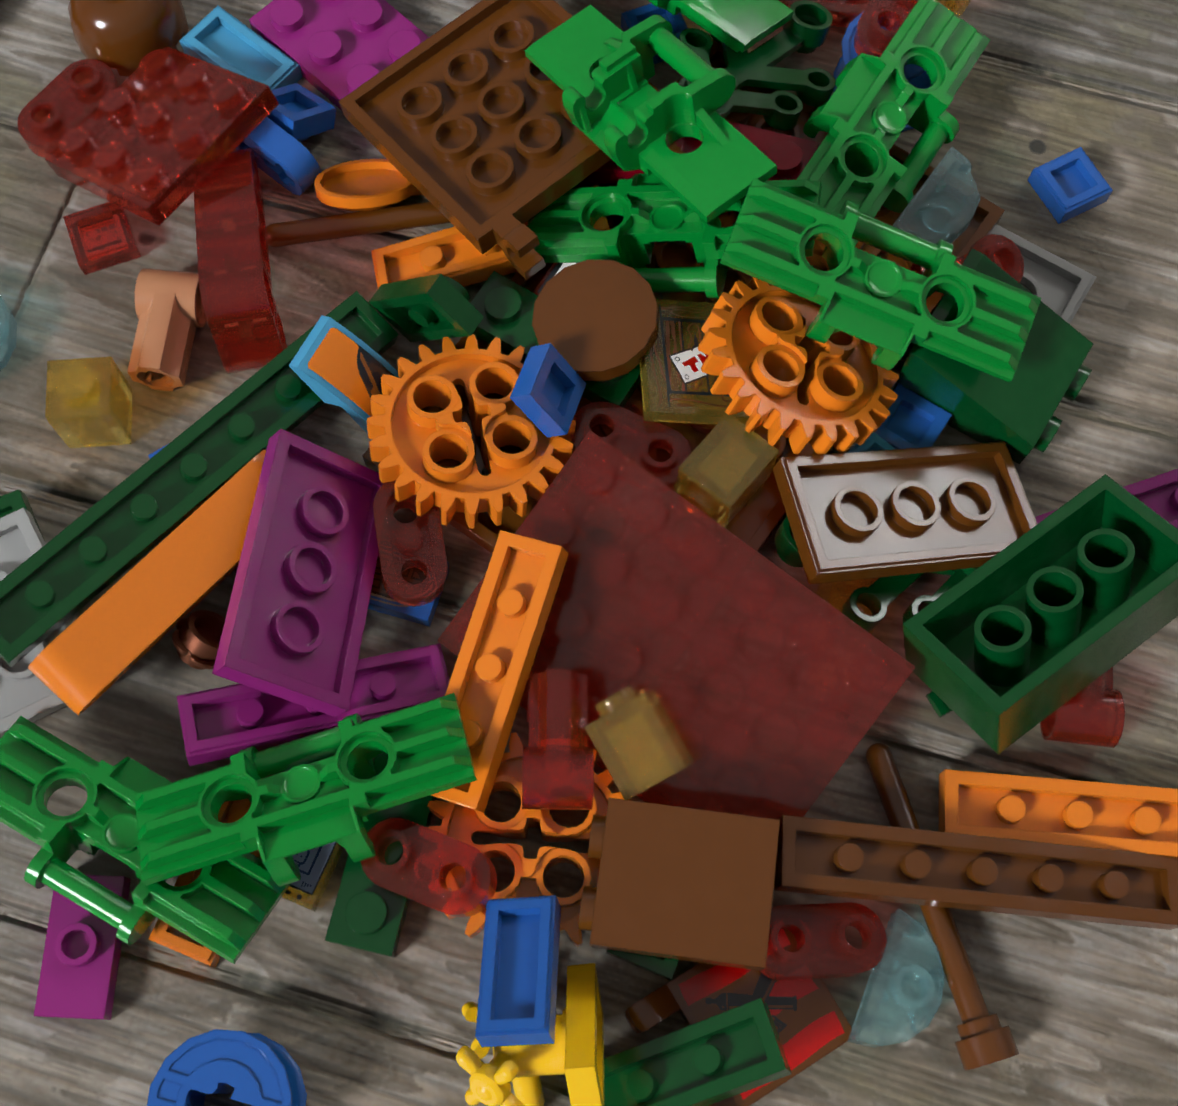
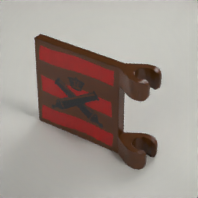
M781 912L770 919L765 969L757 971L699 963L637 1001L625 1011L628 1023L632 1030L638 1034L647 1031L678 1010L687 1025L690 1026L759 998H762L768 1004L792 1074L709 1106H750L856 1036V1033Z

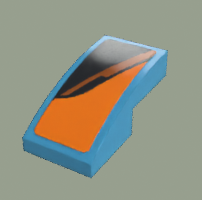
M321 315L289 364V367L324 403L342 407L367 434V418L373 416L370 398L372 395L382 394V375L387 374L399 378L398 371L365 342L331 317Z

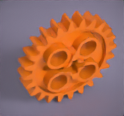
M754 277L748 285L738 280L733 285L729 294L723 292L701 328L705 336L698 346L699 351L708 355L701 367V371L709 375L719 376L710 389L713 395L729 394L732 398L725 412L728 415H733L743 411L748 415L749 418L745 427V431L748 433L755 431L760 426L768 429L767 438L768 445L774 446L782 436L789 438L793 454L799 455L808 442H810L817 455L826 454L832 445L839 453H846L854 442L860 446L863 445L890 415L888 409L898 397L891 388L899 379V374L872 364L871 360L877 346L842 331L836 332L824 344L807 337L808 328L811 322L815 320L821 307L820 304Z
M472 334L466 340L465 349H456L451 339L446 336L442 340L441 353L435 355L430 348L421 344L418 346V364L400 357L397 359L399 378L387 374L382 375V394L371 396V413L373 416L367 418L368 438L373 439L369 441L371 461L380 462L378 464L379 479L382 483L396 481L394 484L395 499L398 502L406 500L414 494L417 495L416 514L420 517L435 505L441 508L442 525L447 526L455 512H464L469 529H474L479 513L487 512L493 523L499 526L502 524L504 507L509 506L516 514L524 517L527 513V495L544 503L548 497L549 485L547 482L561 484L564 473L563 464L570 463L572 458L573 443L570 441L574 440L576 421L572 420L567 435L547 438L510 399L523 367L525 347L520 345L507 356L501 353L500 338L495 337L487 350L478 348L477 339ZM455 385H462L465 389L469 401L471 425L475 435L481 437V457L489 472L487 476L481 475L478 470L471 430L467 422H462V401ZM497 393L504 397L501 399H489L483 395ZM428 406H437L444 410L437 413H428L421 409ZM513 445L521 448L523 451L509 454L502 452L498 448ZM443 459H454L462 464L454 468H444L436 463Z
M539 731L533 749H524L516 732L511 733L509 752L503 754L490 794L492 795L497 791H509L519 797L521 801L519 812L514 818L506 822L492 821L485 816L484 812L452 802L429 801L428 807L430 811L442 819V824L423 828L421 835L424 839L439 844L440 850L424 856L422 864L425 868L443 869L444 874L436 879L429 888L434 895H443L450 892L455 894V897L450 901L444 913L449 919H453L468 911L471 917L467 923L465 934L472 939L478 935L485 927L487 900L550 896L552 894L544 885L545 875L552 866L557 863L566 862L573 864L580 870L584 882L581 889L573 896L566 898L557 897L561 906L560 934L565 932L576 947L582 945L581 929H578L583 888L584 886L597 887L601 859L590 858L588 853H579L569 849L550 846L540 847L537 858L528 859L525 858L523 847L519 844L494 843L479 845L472 841V837L475 833L481 832L510 839H524L527 837L528 828L537 827L541 829L542 839L548 842L589 841L593 815L606 816L609 798L631 801L633 798L631 790L613 794L609 790L617 778L618 770L615 767L609 768L598 775L592 771L597 758L596 750L591 749L579 760L572 758L571 737L567 736L555 752L548 750L545 731ZM564 796H574L585 803L589 812L588 817L582 824L566 828L553 821L550 815L552 805L556 800ZM495 857L508 860L515 868V875L507 888L500 892H489L477 884V873L483 862Z

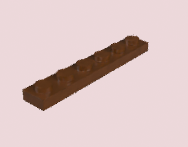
M782 815L778 819L780 820L774 891L1166 930L1178 928V857Z

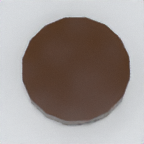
M585 260L565 267L546 282L534 303L532 326L538 344L551 343L584 381H607L629 373L640 364L639 359L646 354L649 346L651 351L658 338L660 315L650 284L634 268L614 260Z

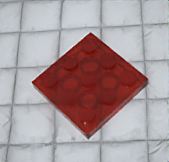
M166 46L163 49H157L145 55L141 59L138 69L118 88L106 93L100 100L99 107L78 127L67 131L60 139L59 146L45 160L59 177L160 226L279 103L268 85Z

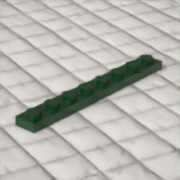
M355 291L326 315L352 332L380 356L395 344L399 335L358 291ZM314 326L0 581V657L10 667H13L174 531L257 454L267 449L269 438L280 429L291 432L324 404L313 390L289 367V364Z

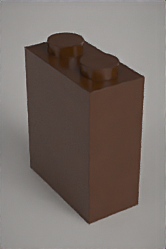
M609 798L606 816L593 815L588 857L601 859L597 887L584 886L578 929L591 931L590 945L592 948L757 971L765 969L780 820Z

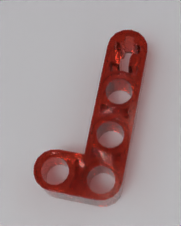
M252 148L193 157L192 173L198 276L205 316L227 374L259 369L286 349L287 344L282 321L273 295L263 191L255 155Z

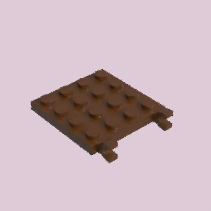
M481 0L338 102L345 118L482 254L498 244L513 267L528 280L546 265L544 258L534 249L540 244L538 236L525 223L611 160V158L572 123L562 103L564 91L525 55L524 50L567 21L572 15L554 0ZM648 81V83H649L656 91H658V92L660 91V90H659L658 88H656L651 82ZM679 139L669 146V149L673 152L685 153L675 144Z

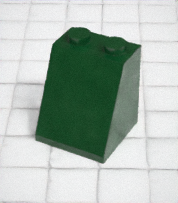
M973 248L962 264L1031 293L986 255ZM944 294L932 316L941 321L954 320L958 312L955 298ZM1040 301L1012 381L1006 382L914 344L893 391L900 384L949 412L952 416L947 425L980 443L1005 441L1012 461L1021 464L1033 448L1043 453L1058 431L1063 420L1054 416L1053 413L1063 397L1073 402L1088 379L1092 369L1084 366L1082 363L1092 348L1093 343Z

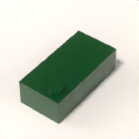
M1103 475L904 622L903 635L906 666L997 754H1000L1178 616V529L1108 475Z

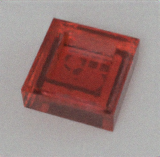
M120 198L63 216L78 265L84 275L142 257L127 211Z

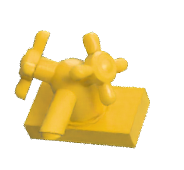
M595 963L567 966L566 1009H563L562 1014H556L554 1044L493 1047V1058L488 1064L483 1063L481 1059L488 1054L491 1047H481L476 1038L472 1041L470 1047L462 1046L456 1054L458 1065L471 1075L469 1078L470 1087L465 1093V1101L469 1105H478L481 1102L489 1106H544L545 1100L540 1076L565 1075L571 1106H604V1014ZM466 1002L462 1006V1014L467 1021L476 1023L478 1004ZM511 1082H512V1084H513V1089H514V1094H515V1095H513V1094L511 1093V1084H510Z

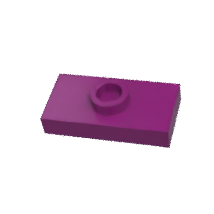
M87 875L128 900L131 879L125 876ZM54 890L34 1016L111 1020L122 941L116 937L117 929Z

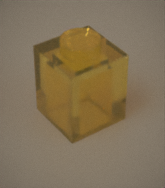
M111 356L47 361L45 419L69 448L131 444L132 388Z
M728 414L719 421L681 464L675 491L680 494L679 499L691 514L703 521H709L711 518L724 529L770 477L779 453L777 448L768 445V442L754 431L751 433L745 431L746 425L733 415Z
M629 686L615 693L595 706L601 717L584 727L624 800L631 799L694 762L654 690L636 696L632 687Z

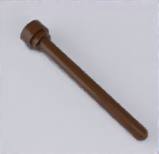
M423 202L371 211L273 223L264 229L263 239L271 247H282L451 222L431 202Z
M882 743L872 744L866 751V761L890 826L920 829L890 748ZM919 905L963 1023L956 1026L961 1040L956 1041L955 1045L964 1070L974 1069L1018 1055L1019 1051L1009 1025L1002 1027L997 1013L989 1015L950 908Z

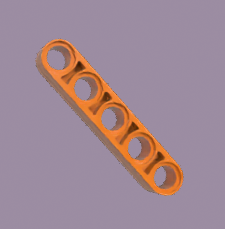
M266 449L250 460L58 635L30 663L28 669L74 713L80 715L238 567Z

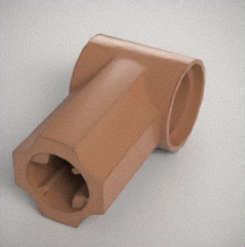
M143 268L139 272L135 286V310L139 321L127 371L134 382L162 391H173L174 388L185 385L196 327L202 328L205 326L210 311L211 290L206 274Z

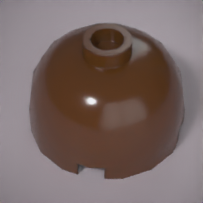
M70 0L68 6L73 34L81 52L94 67L102 70L101 64L107 68L117 69L119 76L136 77L154 73L172 62L179 53L176 45L182 38V34L186 35L189 29L181 0Z

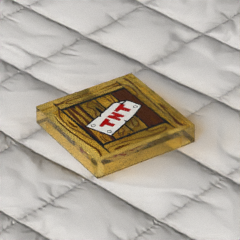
M656 299L660 315L658 338L651 351L649 346L646 354L639 359L644 421L746 426L749 416L743 411L733 415H728L725 412L732 401L729 394L713 395L710 389L719 376L709 375L701 371V367L708 355L698 350V346L705 336L701 328L716 303Z

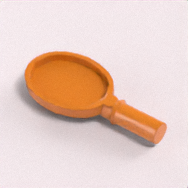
M360 159L340 163L323 170L314 181L316 197L322 203L350 211L382 209L397 204L410 196L423 195L387 159Z

